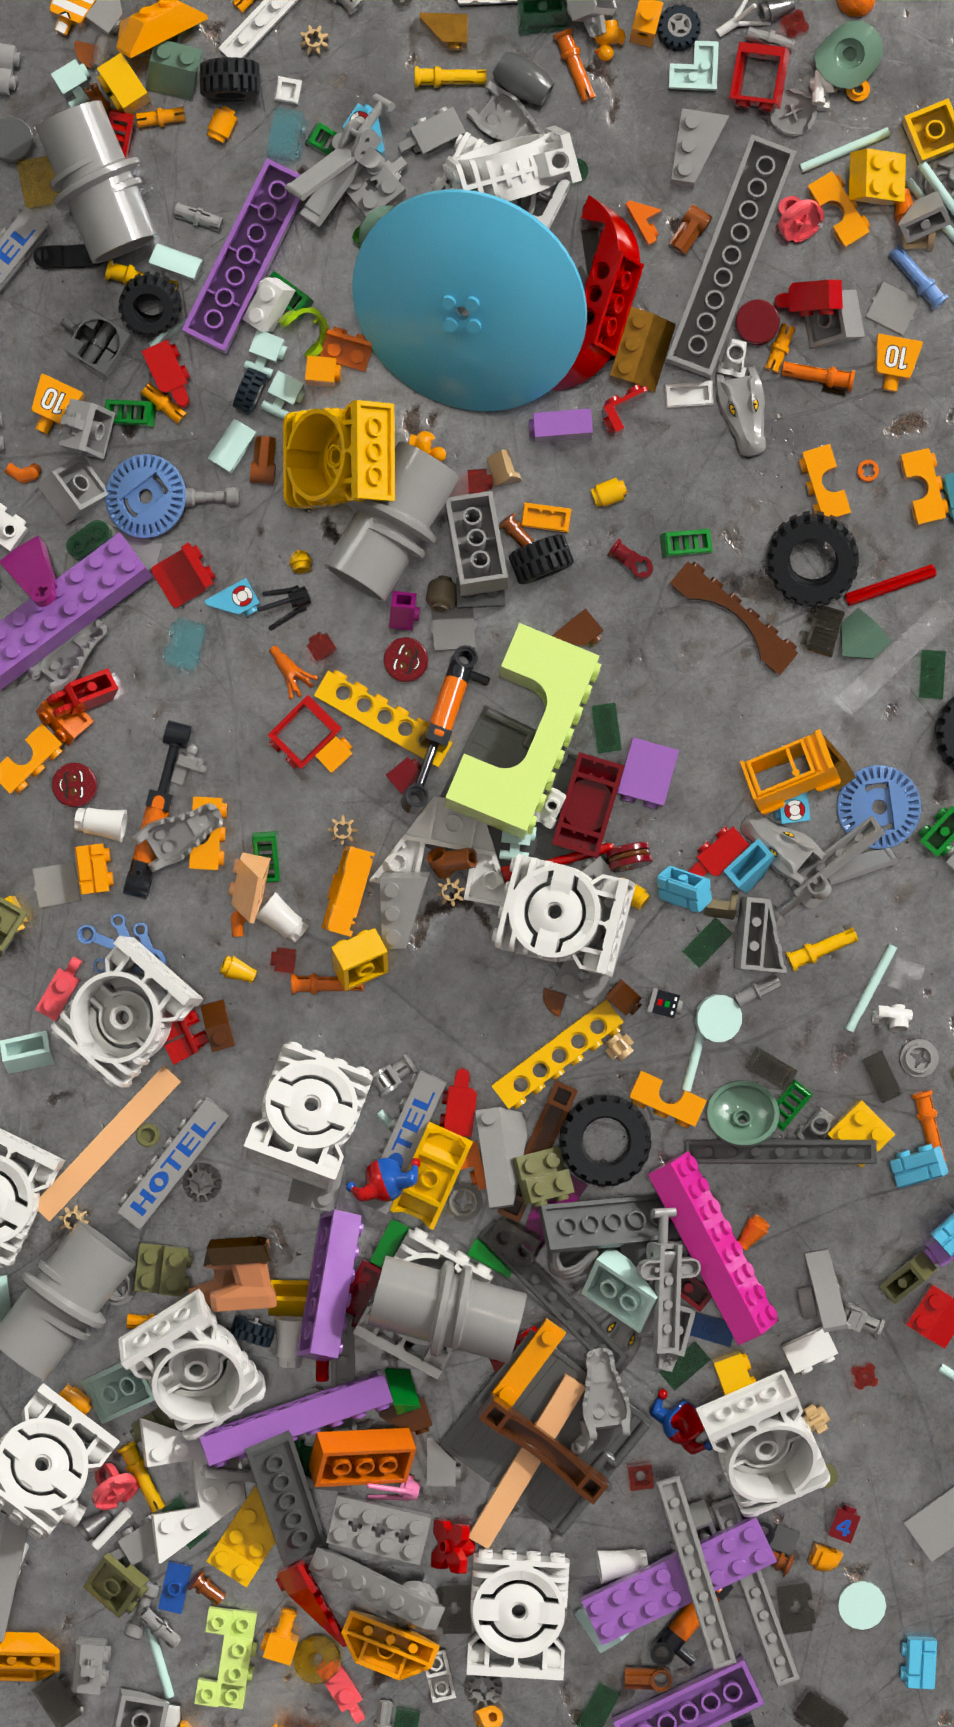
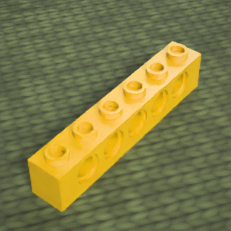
M334 670L333 673L327 671L314 697L424 760L427 748H423L419 744V740L423 736L429 724L428 722L419 717L416 721L408 717L410 712L398 705L395 709L387 705L388 699L377 693L373 697L366 693L368 688L358 682H355L354 685L347 682V676L337 670ZM341 687H347L350 690V696L346 700L337 698V690ZM361 699H367L371 702V707L367 712H361L357 708V704ZM382 711H388L392 715L391 721L387 724H382L378 721V715ZM402 723H409L412 726V733L410 735L402 736L399 733L398 729ZM449 740L448 746L443 753L436 752L432 765L437 768L440 767L453 742Z
M605 999L492 1084V1088L508 1109L513 1106L516 1110L527 1101L524 1098L531 1092L536 1095L546 1087L545 1081L549 1078L556 1080L565 1073L563 1068L571 1063L574 1066L584 1058L582 1053L588 1049L594 1051L603 1044L602 1038L608 1034L612 1037L622 1030L620 1025L623 1023V1020L608 1000ZM594 1020H601L604 1024V1029L599 1034L593 1033L590 1029V1025ZM576 1034L582 1035L585 1039V1044L581 1048H575L571 1044V1039ZM562 1049L565 1051L566 1058L563 1062L557 1063L552 1059L554 1050ZM538 1063L544 1064L547 1068L546 1074L542 1077H537L533 1074V1067ZM517 1078H524L527 1081L528 1086L524 1091H517L514 1088L513 1084Z

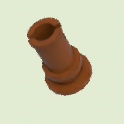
M97 83L90 84L91 90L86 87L84 89L85 94L90 101H101L109 118L111 109L116 111L117 109L115 106H111L108 99H105Z
M512 513L501 521L499 530L503 528L506 531L505 534L510 535L520 547L532 543L534 539L520 526L521 522L519 520L515 521L514 516L516 513Z
M773 1551L777 1562L770 1566L775 1567V1571H783L782 1576L785 1577L793 1565L794 1555L787 1558L785 1553L779 1554Z
M200 1570L193 1576L187 1589L195 1588L197 1594L201 1593L214 1603L215 1606H218L226 1594L210 1582V1578H204V1571Z

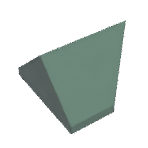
M857 608L841 624L842 656L874 659L891 643L881 627L860 608Z

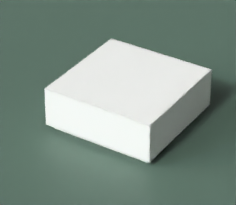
M278 76L274 101L298 106L302 81Z

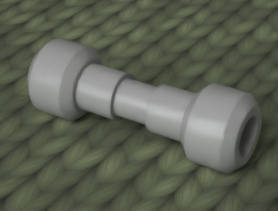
M226 487L225 491L214 492L195 491L193 488H185V507H194L196 503L206 502L225 503L227 506H237L239 504V489L237 487Z
M150 1581L146 1584L149 1588L148 1591L138 1601V1608L133 1615L132 1621L128 1622L124 1629L125 1636L134 1640L142 1639L145 1631L142 1626L143 1623L137 1618L138 1613L144 1607L150 1606L152 1599L157 1597L160 1589L157 1584Z

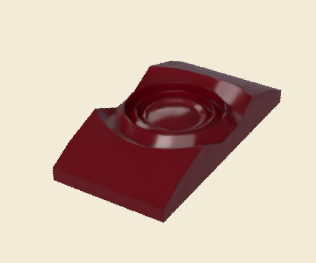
M581 752L578 753L566 799L552 841L553 845L598 858L625 765Z

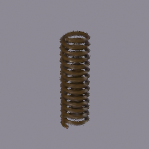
M823 385L821 390L826 393L846 397V390L844 392L843 389L839 391L838 388H828V386Z

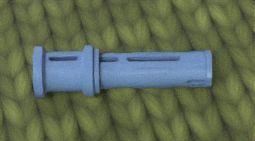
M898 245L888 254L917 287V294L919 296L922 295L928 301L932 311L949 298L947 294L944 295L935 285L936 281L934 279L928 278L901 245Z

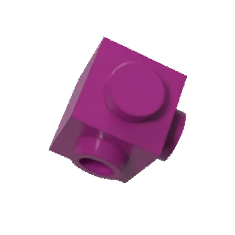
M393 591L389 628L413 631L414 621H419L420 607H416L417 593Z

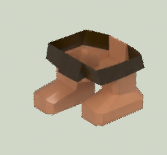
M255 1236L211 1239L206 1248L203 1267L214 1270V1279L190 1287L189 1294L200 1289L204 1294L205 1302L208 1306H211V1311L215 1312L276 1307V1291L271 1284L268 1262L272 1261L269 1238Z

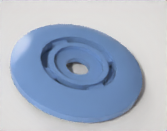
M141 454L126 459L113 471L106 486L108 495L105 497V502L110 518L120 530L134 537L152 538L166 533L178 522L185 507L186 489L181 474L173 464L156 455ZM155 475L159 476L163 481L168 493L165 494L162 484L155 479ZM144 489H149L152 492V500L147 504L142 503L139 498L140 492ZM125 498L127 499L130 508L135 513H138L136 517H134L129 512L125 503Z
M884 765L869 766L854 773L856 778L842 787L838 797L837 812L844 831L848 834L873 815L880 826L887 825L890 822L894 826L884 830L885 834L868 848L885 849L905 841L915 830L921 815L920 795L913 781L900 770ZM872 784L888 785L887 789L875 788L868 792L865 790L867 786ZM882 800L885 802L886 811L883 814L879 815L873 812L872 804L874 801Z

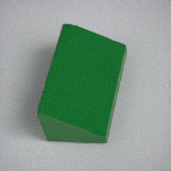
M391 1220L370 1259L371 1263L382 1268L385 1256L394 1257L408 1230L411 1229L410 1226L396 1220Z
M384 1369L397 1415L421 1408L410 1369Z

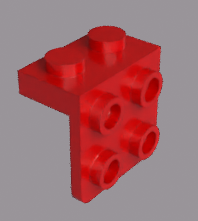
M636 385L628 389L625 396L619 398L616 395L605 401L601 413L604 417L602 425L607 434L611 433L613 438L623 433L624 426L616 410L646 396L648 392L647 386L641 388L640 385Z
M189 542L181 546L182 549L151 568L152 574L173 608L180 607L215 586L212 580L216 577L209 565L204 567L200 561L203 558L201 551L197 545L192 547Z

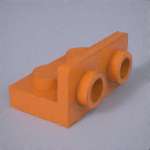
M333 327V330L327 329L320 357L336 358L338 365L366 373L372 353V344L362 334H356V337L348 335L345 329Z
M44 700L36 710L38 718L43 724L48 725L54 731L59 741L64 742L67 746L94 722L85 711L72 716L69 713L55 717L53 711L65 705L64 701L49 705L47 700Z

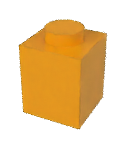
M335 736L315 756L333 774L353 755L350 751L353 747L344 737L339 740Z

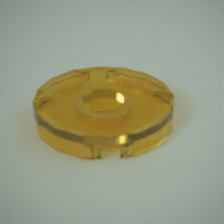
M319 1635L310 1636L303 1640L295 1650L293 1656L294 1669L297 1675L305 1682L314 1685L325 1684L338 1673L341 1665V1653L330 1639ZM316 1654H321L323 1658L322 1663L314 1667L312 1658Z

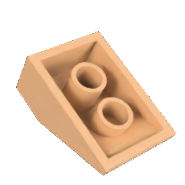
M242 853L240 860L235 859L233 873H236L237 876L235 882L231 881L228 895L233 896L232 906L249 923L254 924L262 904L271 858Z

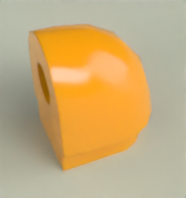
M814 1542L809 1555L808 1565L813 1566L814 1570L828 1572L840 1564L844 1554L836 1548Z
M487 1706L473 1713L477 1727H500L503 1722V1714L496 1706Z

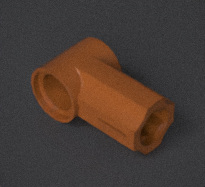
M692 204L683 217L682 224L671 238L669 245L686 255L699 234L704 232L713 216Z
M255 436L254 459L251 462L250 483L274 485L276 438Z
M437 847L431 850L426 857L436 876L440 879L451 876L455 871L476 868L478 862L477 853L474 848L446 851L443 847Z
M658 1666L656 1668L625 1667V1689H646L664 1692L671 1686L672 1672L665 1666ZM664 1674L667 1676L668 1681L665 1684H659L655 1681V1676Z

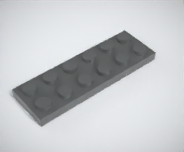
M658 1194L541 1205L539 1207V1214L548 1253L643 1245L649 1242L658 1243L659 1218H652L651 1210L665 1208ZM669 1217L668 1241H683Z
M285 1431L244 1449L283 1565L287 1566L314 1554L317 1547L328 1548L290 1431Z

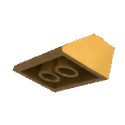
M631 307L609 379L631 386L640 385L641 388L647 386L648 391L655 393L676 324L654 313Z

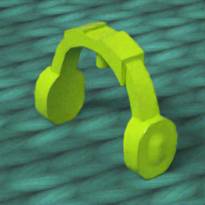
M314 307L300 308L295 311L290 310L278 321L282 327H285L300 314L309 313L315 317L312 323L314 325L317 322L319 323L320 335L317 341L304 353L306 359L307 355L318 356L322 352V344L329 328L326 318Z

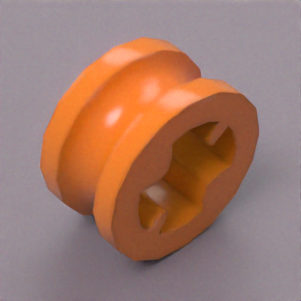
M864 460L857 468V475L864 482L873 481L879 474L878 464L873 460ZM864 465L866 467L868 465L873 467L872 472L874 475L872 477L870 475L868 477L863 475L864 470L862 467Z

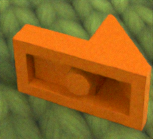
M634 201L626 202L625 208L646 246L650 248L657 243L656 237L659 234L653 223L648 224V221L662 214V210Z
M475 1140L470 1147L461 1170L473 1167L474 1171L470 1172L473 1186L478 1185V1189L482 1190L486 1189V1181L478 1143Z

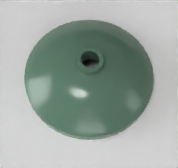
M735 1081L722 1086L713 1094L707 1108V1120L713 1133L723 1142L736 1147H751L763 1143L775 1132L779 1122V1107L774 1096L763 1086L749 1081ZM745 1120L746 1123L741 1124L738 1121Z

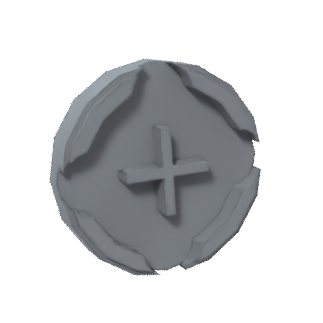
M794 88L783 91L780 109L773 108V111L769 112L771 124L776 131L789 137L802 136L811 130L816 121L817 107L812 104L810 94Z

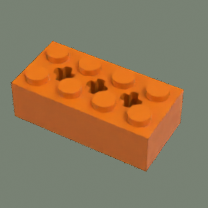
M409 1428L317 1432L308 1468L315 1487L367 1485L368 1483H407L416 1447Z

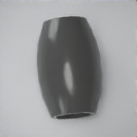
M511 52L504 53L493 71L496 80L508 92L521 100L536 105H542L546 101L555 85V82L548 73L538 64L524 56Z

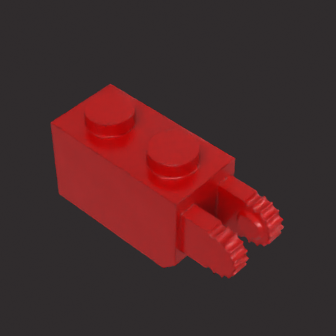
M842 280L793 282L788 288L789 293H779L774 298L776 306L780 308L788 307L789 312H799V316H813V311H819V315L834 314L833 310L843 309Z
M167 339L141 351L159 391L164 395L172 394L178 407L184 408L188 406L190 398H188L185 387L189 386L187 379L190 378V375L185 365L180 367L177 361L180 354L175 343L170 345Z
M107 668L68 683L62 691L50 695L46 700L49 705L64 701L65 705L53 711L55 717L69 713L72 716L114 700L119 688Z
M725 826L715 834L718 838L712 844L707 841L697 849L699 855L696 856L698 862L692 868H689L688 872L702 877L707 873L711 876H719L750 845L734 826L730 829Z
M460 1068L456 1071L454 1086L449 1085V1090H444L442 1104H446L447 1107L446 1114H441L439 1126L460 1136L472 1137L477 1093L473 1088H468V1077H470L468 1070Z

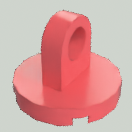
M788 196L779 203L781 214L778 224L779 232L786 241L802 242L818 231V225L824 219V211L816 201L811 199L801 200L796 196Z
M103 1463L100 1469L95 1471V1480L98 1487L92 1494V1501L100 1510L114 1509L118 1506L117 1503L121 1501L125 1503L135 1495L138 1490L137 1480L132 1474H119L114 1464Z

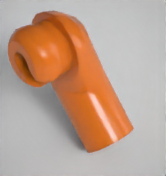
M10 462L4 473L20 483H27L39 477L41 467L36 463H32L30 466L20 469Z
M237 910L231 915L232 937L244 936L243 924L247 921Z

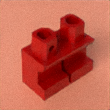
M195 1010L190 1011L183 1021L172 1022L171 1031L166 1042L179 1035H184L164 1045L173 1065L201 1051L200 1048L209 1042L205 1030L193 1035L189 1028L200 1022Z

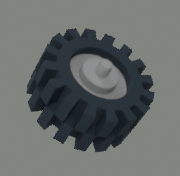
M235 1315L230 1329V1333L235 1338L246 1341V1345L250 1346L253 1343L254 1345L270 1348L276 1328L259 1322L257 1317L253 1320Z

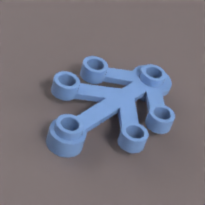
M122 914L113 915L111 924L117 929L119 936L130 937L125 926V917ZM117 916L123 919L122 924L119 926L114 923V919ZM144 923L135 924L133 932L140 938L142 945L161 962L166 964L163 952L153 948L147 934V925ZM83 925L77 931V938L81 943L90 944L95 942L110 949L115 947L113 944L115 940L96 933L95 928L91 925ZM137 926H144L145 932L138 934L136 932ZM85 930H90L92 933L89 939L83 937ZM105 958L96 959L93 963L94 970L99 973L105 972L106 966L103 970H99L96 967L98 961L105 963ZM136 965L131 972L139 973L143 969Z

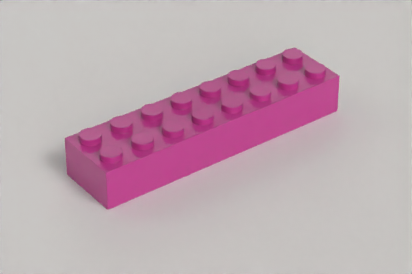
M687 1151L666 1161L650 1172L648 1176L665 1208H676V1217L670 1218L690 1256L699 1261L701 1265L699 1273L739 1346L762 1335L778 1322L777 1312L770 1305L764 1287L759 1284L755 1277L753 1266L746 1260L741 1244L736 1241L732 1233L730 1223L725 1220L720 1211V1204L711 1194L708 1181L702 1177L696 1159Z

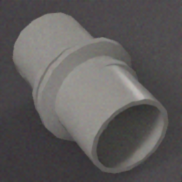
M95 100L71 107L46 119L36 127L56 175L50 181L52 191L59 192L53 200L57 210L71 211L92 263H101L120 257L148 244L158 237L138 190V187L143 183L141 177H133L131 173L140 165L138 157L125 158L101 101Z
M399 441L395 447V501H349L348 505L355 514L324 566L335 576L358 591L385 603L411 558H424L426 553L419 546L420 543L434 544L437 540L430 527L458 483L459 476L428 453L406 442Z
M79 1221L48 1262L42 1260L38 1262L37 1267L40 1272L37 1276L24 1272L20 1277L27 1289L0 1322V1350L33 1375L46 1380L77 1339L86 1341L92 1336L89 1326L102 1328L106 1320L100 1310L135 1266V1262L104 1235L86 1223Z
M385 1256L367 1326L430 1342V1353L432 1356L438 1357L445 1346L454 1351L460 1350L509 1364L518 1335L527 1293L475 1280L472 1278L471 1266L464 1265L458 1275L454 1274V1264L452 1261H445L440 1270Z

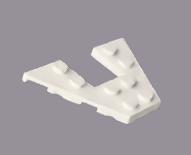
M434 796L370 879V882L380 883V877L383 872H421L426 844L452 849L474 848L477 853L478 862L476 868L469 869L464 900L500 906L501 904L504 905L507 896L504 895L505 881L488 825L444 807L445 798Z
M140 1418L145 1467L192 1460L197 1507L151 1514L157 1563H162L246 1500L244 1482L204 1478L201 1475L202 1466L209 1464L200 1438L188 1441L183 1436V1432ZM237 1457L228 1459L229 1463L221 1466L242 1469L241 1460H238Z

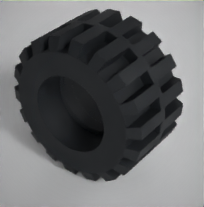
M238 57L213 58L200 63V94L209 99L225 101L245 100L259 95V63L251 59Z
M150 271L145 272L142 276L140 273L135 275L134 279L131 278L126 286H124L118 302L120 303L118 311L122 314V322L126 321V327L129 330L134 328V333L137 335L143 332L144 337H149L150 334H154L155 337L159 336L162 331L163 333L167 332L169 327H172L175 323L181 306V300H179L180 293L175 290V283L172 282L170 284L167 276H164V278L159 277L160 273L155 272L154 275H150ZM141 294H153L161 300L163 311L156 315L145 314L138 308L136 298Z
M555 534L537 540L513 551L508 556L519 584H528L551 576L570 567L574 563L573 556L563 534Z

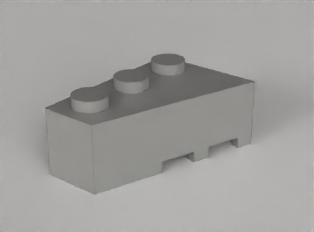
M682 108L670 184L694 188L728 122L729 115Z
M430 872L382 873L380 877L381 935L386 949H406L411 938Z
M741 897L734 968L787 973L781 952L782 947L777 935V925L771 899Z

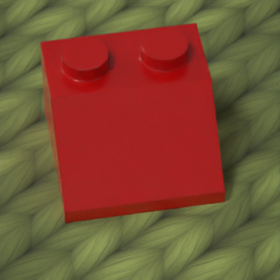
M929 1282L904 1324L945 1349L954 1335V1298Z

